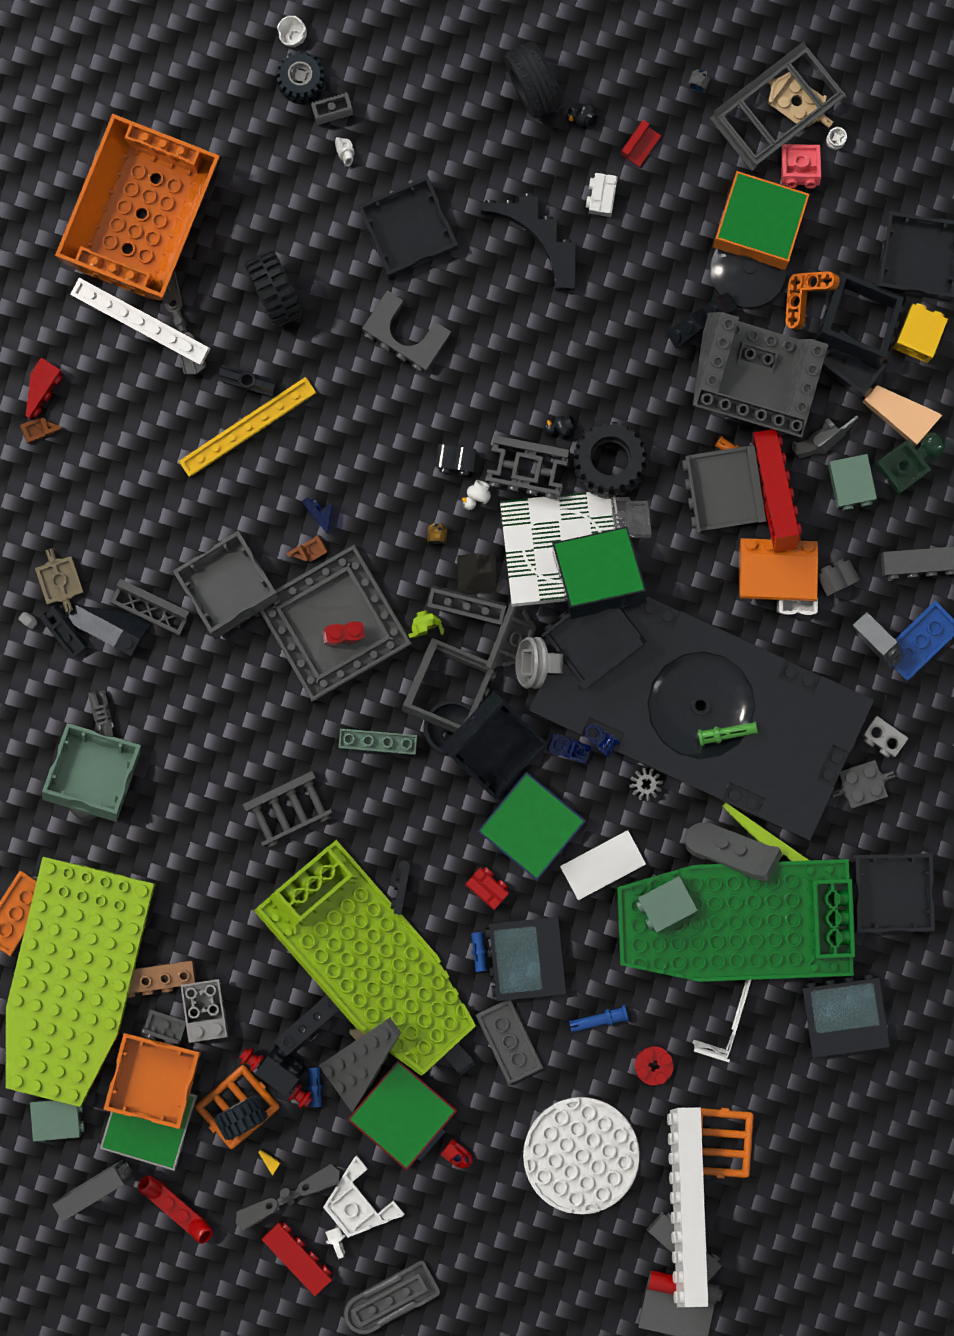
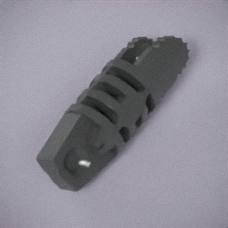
M105 690L99 691L100 705L96 694L89 692V700L97 731L100 732V735L113 737V721L111 720Z

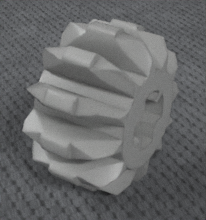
M643 768V775L639 771L635 772L638 779L631 777V780L636 782V784H631L630 788H637L632 794L636 795L640 792L638 798L640 800L645 794L646 800L649 801V793L656 798L657 795L654 790L658 792L662 790L656 787V785L662 784V781H655L660 775L655 774L653 777L651 776L654 771L653 769H650L647 775L646 768ZM643 779H645V781L649 780L651 782L649 784L650 788L648 790L647 788L643 789L641 787L643 785Z

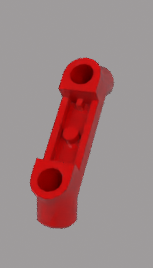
M146 1175L140 1180L137 1186L138 1191L187 1231L197 1243L204 1244L211 1238L213 1230L208 1225L207 1220L168 1189L166 1184L150 1175Z

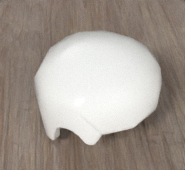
M296 16L283 18L277 26L279 39L288 47H296L302 44L307 36L305 24Z

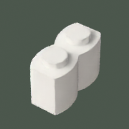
M818 599L817 601L777 600V612L783 615L795 613L812 615L818 612Z

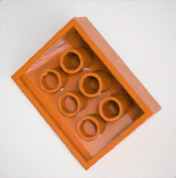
M741 538L739 546L740 598L817 601V541L798 542L797 549L774 553L771 539Z

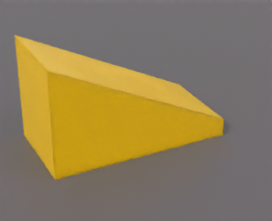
M260 1149L258 1153L273 1176L281 1162Z

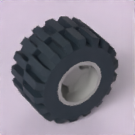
M296 51L295 55L291 52L288 54V58L284 56L282 63L279 62L276 72L280 92H283L285 98L289 97V101L297 100L299 104H301V100H305V103H308L310 98L315 100L316 94L320 95L322 92L321 88H324V69L321 66L320 60H316L313 54L309 56L306 51H304V54Z
M251 1096L221 1112L214 1120L224 1139L231 1140L264 1122L268 1115L258 1097Z

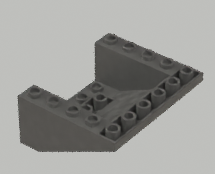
M708 313L702 336L693 406L802 437L828 344L813 339H796L740 322L738 321L739 317L727 313Z

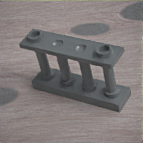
M313 771L243 804L245 811L250 810L251 813L254 812L266 840L261 842L262 846L267 845L268 848L279 843L277 840L317 820L321 823L331 818L329 814L333 813L332 810L325 811L313 786V780L316 779ZM303 785V788L306 787L319 814L309 820L295 793L297 792L295 788ZM282 794L289 796L301 824L290 827L278 802V796ZM266 802L272 805L284 831L276 836H273L261 811V805Z

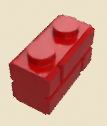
M480 867L465 885L495 910L509 894L507 891L509 887L501 880L495 881L492 878L494 874L487 867L484 869Z

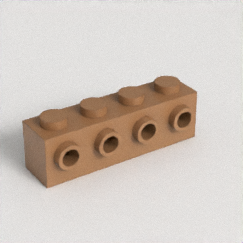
M194 961L134 969L128 997H134L137 992H142L143 995L154 994V990L161 989L162 992L173 991V987L196 983Z

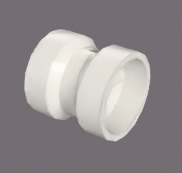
M840 127L831 129L826 137L827 146L833 150L842 148L847 140L846 131Z

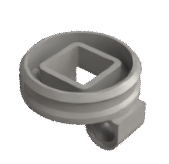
M526 637L519 644L516 653L515 668L519 683L526 689H539L543 685L547 673H563V654L548 653L546 644L541 637Z

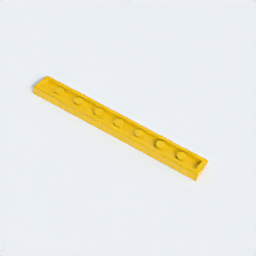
M304 377L179 460V463L190 478L315 395L316 391L308 379Z

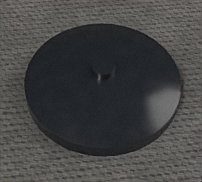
M716 249L710 264L712 285L718 295L728 293L737 307L745 309L761 307L773 300L783 287L787 269H779L758 262L753 258L735 255L720 249Z

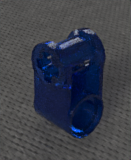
M590 724L584 729L583 734L586 740L608 758L611 756L610 753L615 746L621 743L596 724ZM592 727L598 731V735L594 739L588 736V730Z

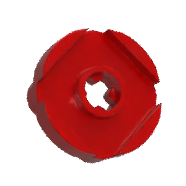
M651 1046L645 1048L635 1059L637 1076L648 1085L665 1083L673 1072L672 1057L661 1047ZM656 1060L659 1069L651 1071L649 1063H653Z

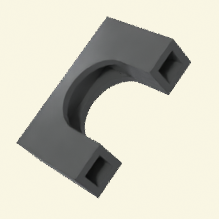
M387 290L363 326L364 336L371 341L375 339L380 342L379 346L389 352L391 349L397 353L396 357L401 361L405 362L407 360L411 362L412 367L418 372L423 370L427 373L450 338L451 331L434 322L420 343L412 346L398 343L390 333V326L404 303L402 299Z

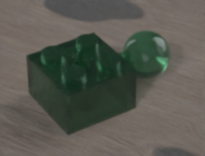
M928 433L922 438L921 447L916 450L908 439L879 460L875 466L898 495L931 470L924 461V458L927 456L936 457L942 454L945 449V440L938 433ZM899 463L901 465L905 464L907 466L905 468V471L899 469Z

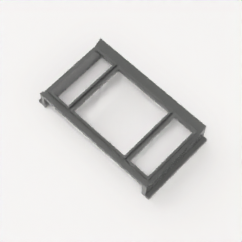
M803 41L717 108L713 116L710 117V120L748 168L753 171L760 162L837 102H842L846 99L847 96ZM802 55L835 94L824 103L820 101L792 66V63ZM786 68L818 108L775 141L744 103V100ZM738 105L770 144L756 156L724 117Z

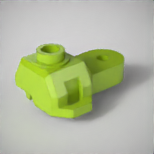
M425 610L416 613L417 617L414 618L412 624L413 633L408 635L409 638L427 634L429 629L439 627L440 633L443 635L444 628H442L438 617Z

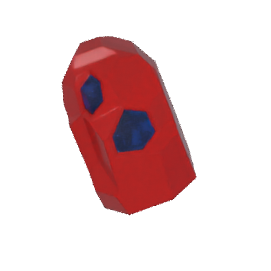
M453 1138L440 1153L441 1156L455 1167L461 1169L469 1167L473 1163L469 1151Z

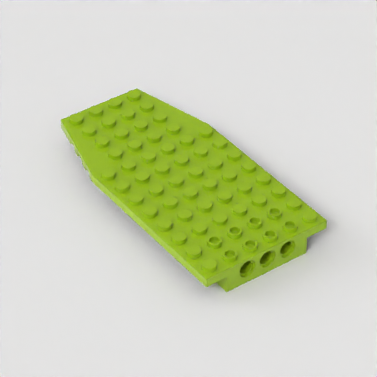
M337 840L326 847L254 910L356 1029L365 1035L391 1017L400 1030L401 1035L389 1053L421 1076L476 1026L467 1008L461 1003L456 988H453L450 983L449 975L446 970H443L438 955L402 914H394V909H391L389 899Z
M47 857L42 858L6 1005L7 1089L78 1107L83 1105L96 1076L99 1074L114 1041H116L119 1035L155 887L154 883Z

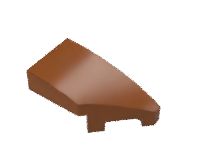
M37 418L20 425L27 444L61 430L60 425L50 423L44 418Z
M320 535L286 554L290 557L312 562L329 551Z

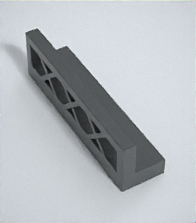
M122 579L119 580L117 590L110 601L111 604L180 636L190 616L189 611ZM120 592H123L129 596L130 602L122 604L116 600ZM140 601L145 603L147 610L137 611L134 603ZM160 610L165 618L156 620L152 617L151 612ZM177 618L182 622L177 630L170 627L168 620Z

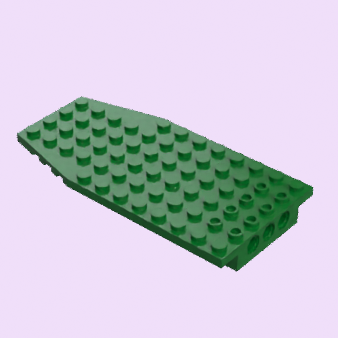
M849 859L778 862L770 878L766 881L749 878L723 864L691 865L617 887L620 965L698 982L854 976V918L852 879L849 877ZM676 876H680L698 911L657 933L654 929L650 931L645 922L648 919L645 912L641 913L636 905L639 902L637 897L663 885Z

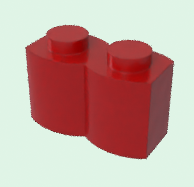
M358 621L349 622L345 625L332 624L322 631L324 645L337 646L342 642L348 644L357 643L365 637L363 623Z

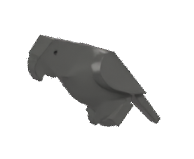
M855 416L840 429L829 418L822 423V428L814 431L805 441L798 443L794 441L792 451L798 458L814 454H826L859 420L858 416Z

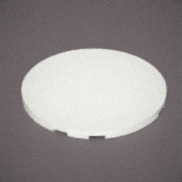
M569 1098L551 1105L533 1122L524 1144V1167L533 1189L549 1205L567 1213L592 1214L614 1205L630 1189L638 1171L639 1146L630 1123L613 1106L594 1098Z

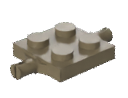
M53 548L45 551L49 562L35 568L46 603L49 605L55 602H63L65 612L73 611L70 599L84 593L73 558L69 556L63 559H56Z

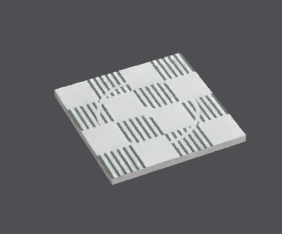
M590 492L565 494L561 495V497H556V499L536 497L500 501L512 607L565 601L564 586L557 572L552 543L619 528L615 496L609 499V496L603 495V498L597 497L598 493L594 492L591 494Z

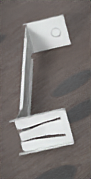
M746 980L732 1025L733 1032L726 1050L693 1040L694 1052L726 1062L730 1061L727 1058L732 1047L751 980Z

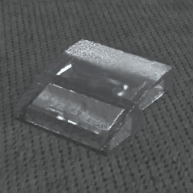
M613 497L610 499L614 529L628 526L631 537H651L648 501H630V497Z

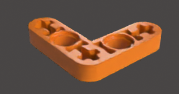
M832 272L793 274L788 282L786 325L794 330L801 329L805 323L807 292L835 290L840 283L839 276ZM816 277L817 283L812 287L811 280ZM832 278V282H829V284L824 282V280H831ZM799 297V305L795 307L794 300Z

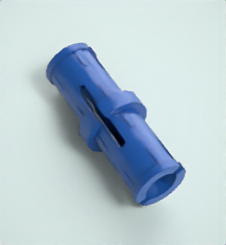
M483 932L471 933L475 972L487 971L485 954L487 949L484 946Z
M320 1067L308 1068L309 1085L307 1090L312 1093L310 1097L313 1098L310 1101V1107H321V1089L323 1087L320 1083Z

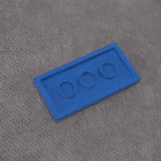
M936 600L895 638L905 656L893 668L905 681H908L954 636V619Z

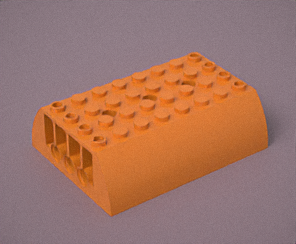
M112 114L55 256L68 266L82 273L143 297L162 300L220 155ZM155 174L161 176V181L158 184L151 182V177ZM140 209L147 211V216L144 219L137 217V212ZM126 244L133 246V251L130 254H125L122 251Z

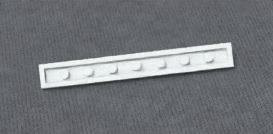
M81 278L78 279L70 294L200 365L203 364L211 349Z

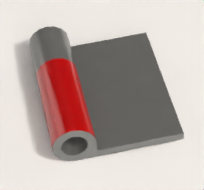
M651 1270L638 1328L673 1336H708L714 1305L717 1301L720 1302L722 1290L719 1289V1285L707 1283L708 1307H677V1303H674L676 1283L673 1282V1275Z

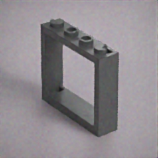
M432 638L401 711L455 733L461 725L412 705L434 653H440L486 673L467 719L481 705V699H486L490 688H487L489 681H494L497 672L492 668L486 667L487 660Z
M122 1159L58 1199L53 1206L62 1222L124 1185L132 1177L131 1172L133 1170L127 1162L124 1163Z

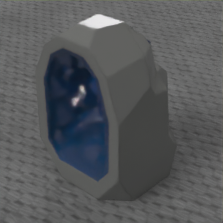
M693 71L687 87L693 91L705 93L710 81L707 71Z

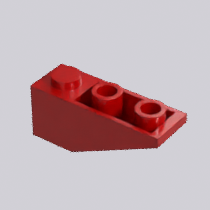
M40 358L30 375L26 417L30 420L33 417L37 418L42 410L40 407L43 402H47L50 399L52 388L54 385L58 386L63 378L61 376L63 372L43 358Z

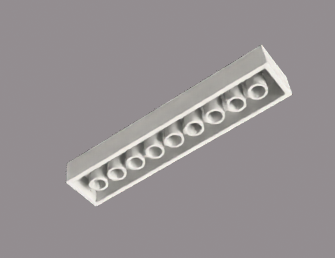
M701 1107L676 1108L670 1110V1114L667 1115V1123L671 1128V1133L668 1134V1144L671 1145L669 1164L672 1165L669 1181L670 1184H673L670 1202L673 1204L671 1223L674 1224V1232L671 1234L672 1243H675L672 1261L676 1267V1271L673 1272V1282L676 1283L674 1303H677V1307H708Z

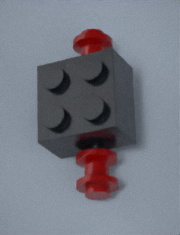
M278 1045L275 1046L263 1063L261 1060L264 1056L257 1057L253 1054V1048L250 1050L246 1048L239 1057L242 1059L240 1062L242 1065L245 1063L250 1065L251 1072L257 1067L258 1070L255 1074L285 1097L290 1093L291 1096L288 1100L295 1099L299 1102V1108L302 1106L307 1107L313 1099L310 1097L312 1093L310 1091L307 1093L302 1091L301 1084L296 1089L294 1087L307 1069L302 1060L294 1058L290 1054L286 1056Z

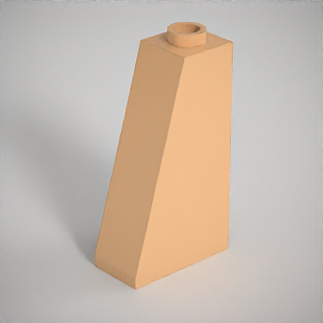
M878 385L874 389L870 387L863 395L866 398L863 403L914 447L942 416L936 411Z

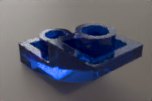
M552 733L546 751L585 764L591 746Z

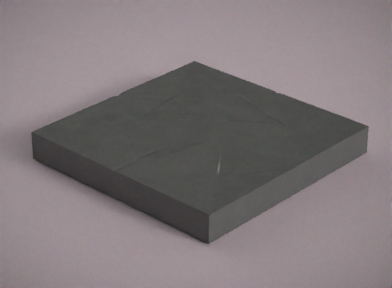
M355 545L276 589L275 591L280 599L260 611L312 702L412 645ZM353 621L363 623L365 637L361 641L352 644L342 642L337 646L324 645L322 631L327 626L332 624L345 625Z

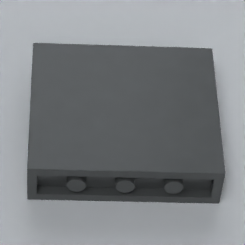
M754 445L685 456L682 465L684 472L688 473V479H685L686 490L691 492V498H688L689 509H693L694 517H691L693 529L696 528L697 532L766 521Z

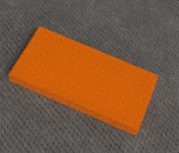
M21 870L0 901V950L9 956H12L23 939L37 880Z

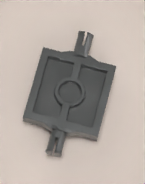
M875 760L843 770L839 774L841 788L832 791V794H834L832 798L844 795L848 800L850 809L886 798L888 795L885 790V781L895 779V775H892L894 772L882 774Z

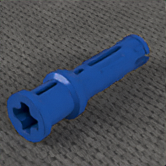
M625 1005L614 1010L606 1009L605 1013L569 1021L572 1033L605 1024L613 1026L617 1022H629Z

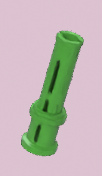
M756 721L726 728L716 726L710 730H698L701 747L713 742L718 744L724 739L758 734Z

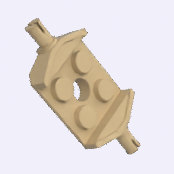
M790 72L767 82L771 88L768 104L794 123H799L818 108ZM812 89L822 103L826 102L825 95L822 96ZM798 97L801 99L802 104L794 106L791 99ZM823 113L807 127L821 121L830 128L834 121Z

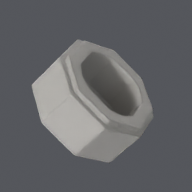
M23 612L19 617V620L31 630L38 624L35 617L27 612Z

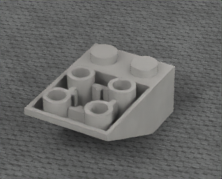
M219 979L180 985L189 1043L228 1037L227 1018Z

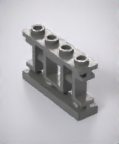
M494 435L492 452L501 455L497 471L487 470L485 481L489 483L490 487L500 488V485L507 486V490L519 492V489L527 490L526 493L530 495L545 494V497L549 499L561 497L563 484L554 483L558 465L568 466L570 450ZM499 447L525 452H516L515 462L505 460L506 450ZM536 455L561 458L562 461L554 459L552 469L542 467L544 458ZM520 458L538 461L535 478L517 475ZM503 467L513 469L511 478L518 480V483L493 478V476L501 477ZM540 475L550 476L549 487L556 488V490L532 486L530 483L538 484Z

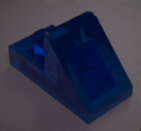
M309 497L305 498L302 503L324 532H329L333 504H329L319 512L318 509L321 507L316 500H310Z

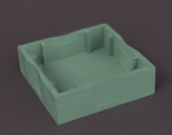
M67 723L58 746L56 760L50 768L42 790L43 800L117 822L141 754V745L116 737L103 736L92 730Z

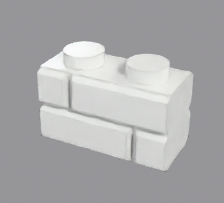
M595 173V177L590 178L589 189H592L591 197L587 196L586 202L589 214L611 217L617 176Z

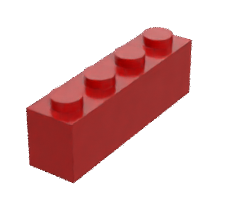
M279 1221L263 1236L262 1241L304 1286L316 1296L332 1281V1272L326 1265L323 1267L318 1262L319 1258L313 1251L308 1252L304 1246L306 1244L300 1237L295 1238L291 1234L293 1230L287 1223L284 1222L282 1224Z

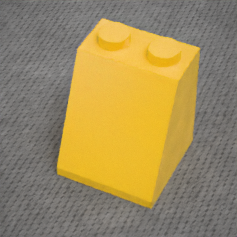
M916 303V305H911L892 349L928 363L935 354L948 319L944 317L943 313L938 311L931 312L926 310V306Z

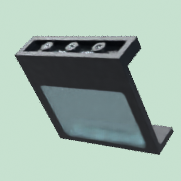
M558 916L489 923V928L485 929L486 939L491 940V947L487 948L488 958L493 960V966H489L490 978L495 979V985L491 986L492 997H496L497 1001L566 994Z
M874 974L862 975L863 979L855 980V977L843 978L844 982L836 983V979L824 981L823 985H817V982L805 983V987L801 988V992H803L812 1058L890 1047L879 977H874Z

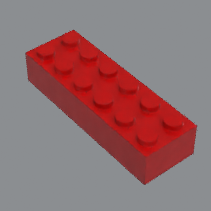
M773 429L754 432L752 445L755 446L762 497L774 553L797 549L798 542L801 541L800 535L802 531L801 525L797 523L796 519L798 512L796 505H793V489L789 488L790 474L788 470H785L786 456L781 451V446H783L781 435H777V430Z

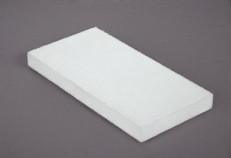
M627 830L560 867L575 896L580 900L644 866L646 863Z

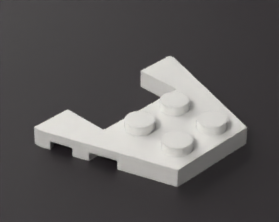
M357 1155L323 1207L347 1237L387 1223L405 1214L394 1200L379 1213L368 1202L353 1183L355 1179L368 1169Z

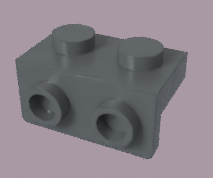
M150 1009L142 1033L146 1034V1038L152 1040L160 1038L164 1040L163 1043L175 1046V1044H180L186 1021Z

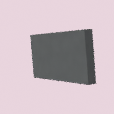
M505 1000L475 1015L508 1085L543 1069L511 1000Z

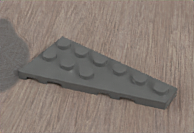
M391 1017L319 1065L352 1113L366 1095L367 1089L373 1083L381 1069V1065L386 1061L388 1053L401 1035L400 1030Z

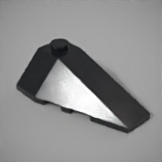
M76 604L67 618L72 625L134 657L151 626V623L134 614Z

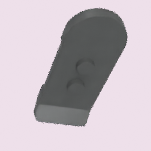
M697 823L691 826L685 835L686 848L693 856L703 860L707 859L717 864H723L755 880H768L782 856L779 847L763 844L711 823Z
M417 1261L404 1270L352 1297L345 1307V1322L356 1333H371L437 1297L440 1294V1290L425 1262Z

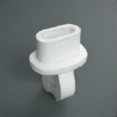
M336 137L335 145L338 156L345 166H350L354 156L352 143L349 139Z
M340 1227L326 1231L325 1233L328 1238L326 1243L333 1244L338 1259L344 1257L345 1250L341 1240L346 1235H342Z

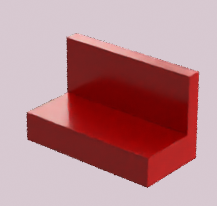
M643 120L622 149L621 155L640 167L661 135L649 128V123Z

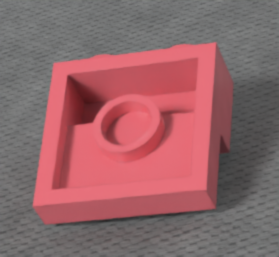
M782 145L781 184L789 188L805 185L806 188L810 189L820 185V145Z

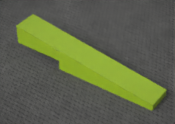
M724 803L721 806L758 842L779 847L782 856L784 855L789 861H808L807 858L729 804Z

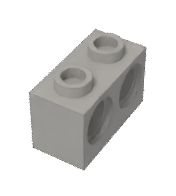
M878 716L872 719L861 735L865 738L864 742L871 747L876 745L881 749L879 752L887 758L890 756L896 757L908 740V737ZM874 727L878 728L881 732L878 738H874L871 735V730ZM890 738L896 741L894 749H890L887 746V741Z

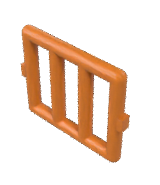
M241 1065L195 1106V1109L210 1125L208 1128L213 1133L216 1132L230 1149H234L264 1122L235 1137L233 1140H225L214 1118L205 1107L214 1100L222 1111L230 1108L219 1095L226 1088H229L240 1102L247 1099L245 1094L234 1083L242 1074L270 1106L265 1111L268 1115L267 1119L280 1108L279 1104L265 1089L264 1083L262 1081L259 1082L245 1065Z
M701 1108L702 1136L744 1139V1150L702 1147V1155L743 1158L742 1170L703 1167V1175H713L716 1178L723 1179L724 1176L749 1177L754 1120L752 1112L730 1111L729 1108H721V1110ZM703 1116L746 1119L745 1131L703 1128Z

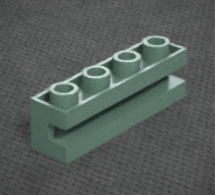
M340 729V749L416 755L417 735Z

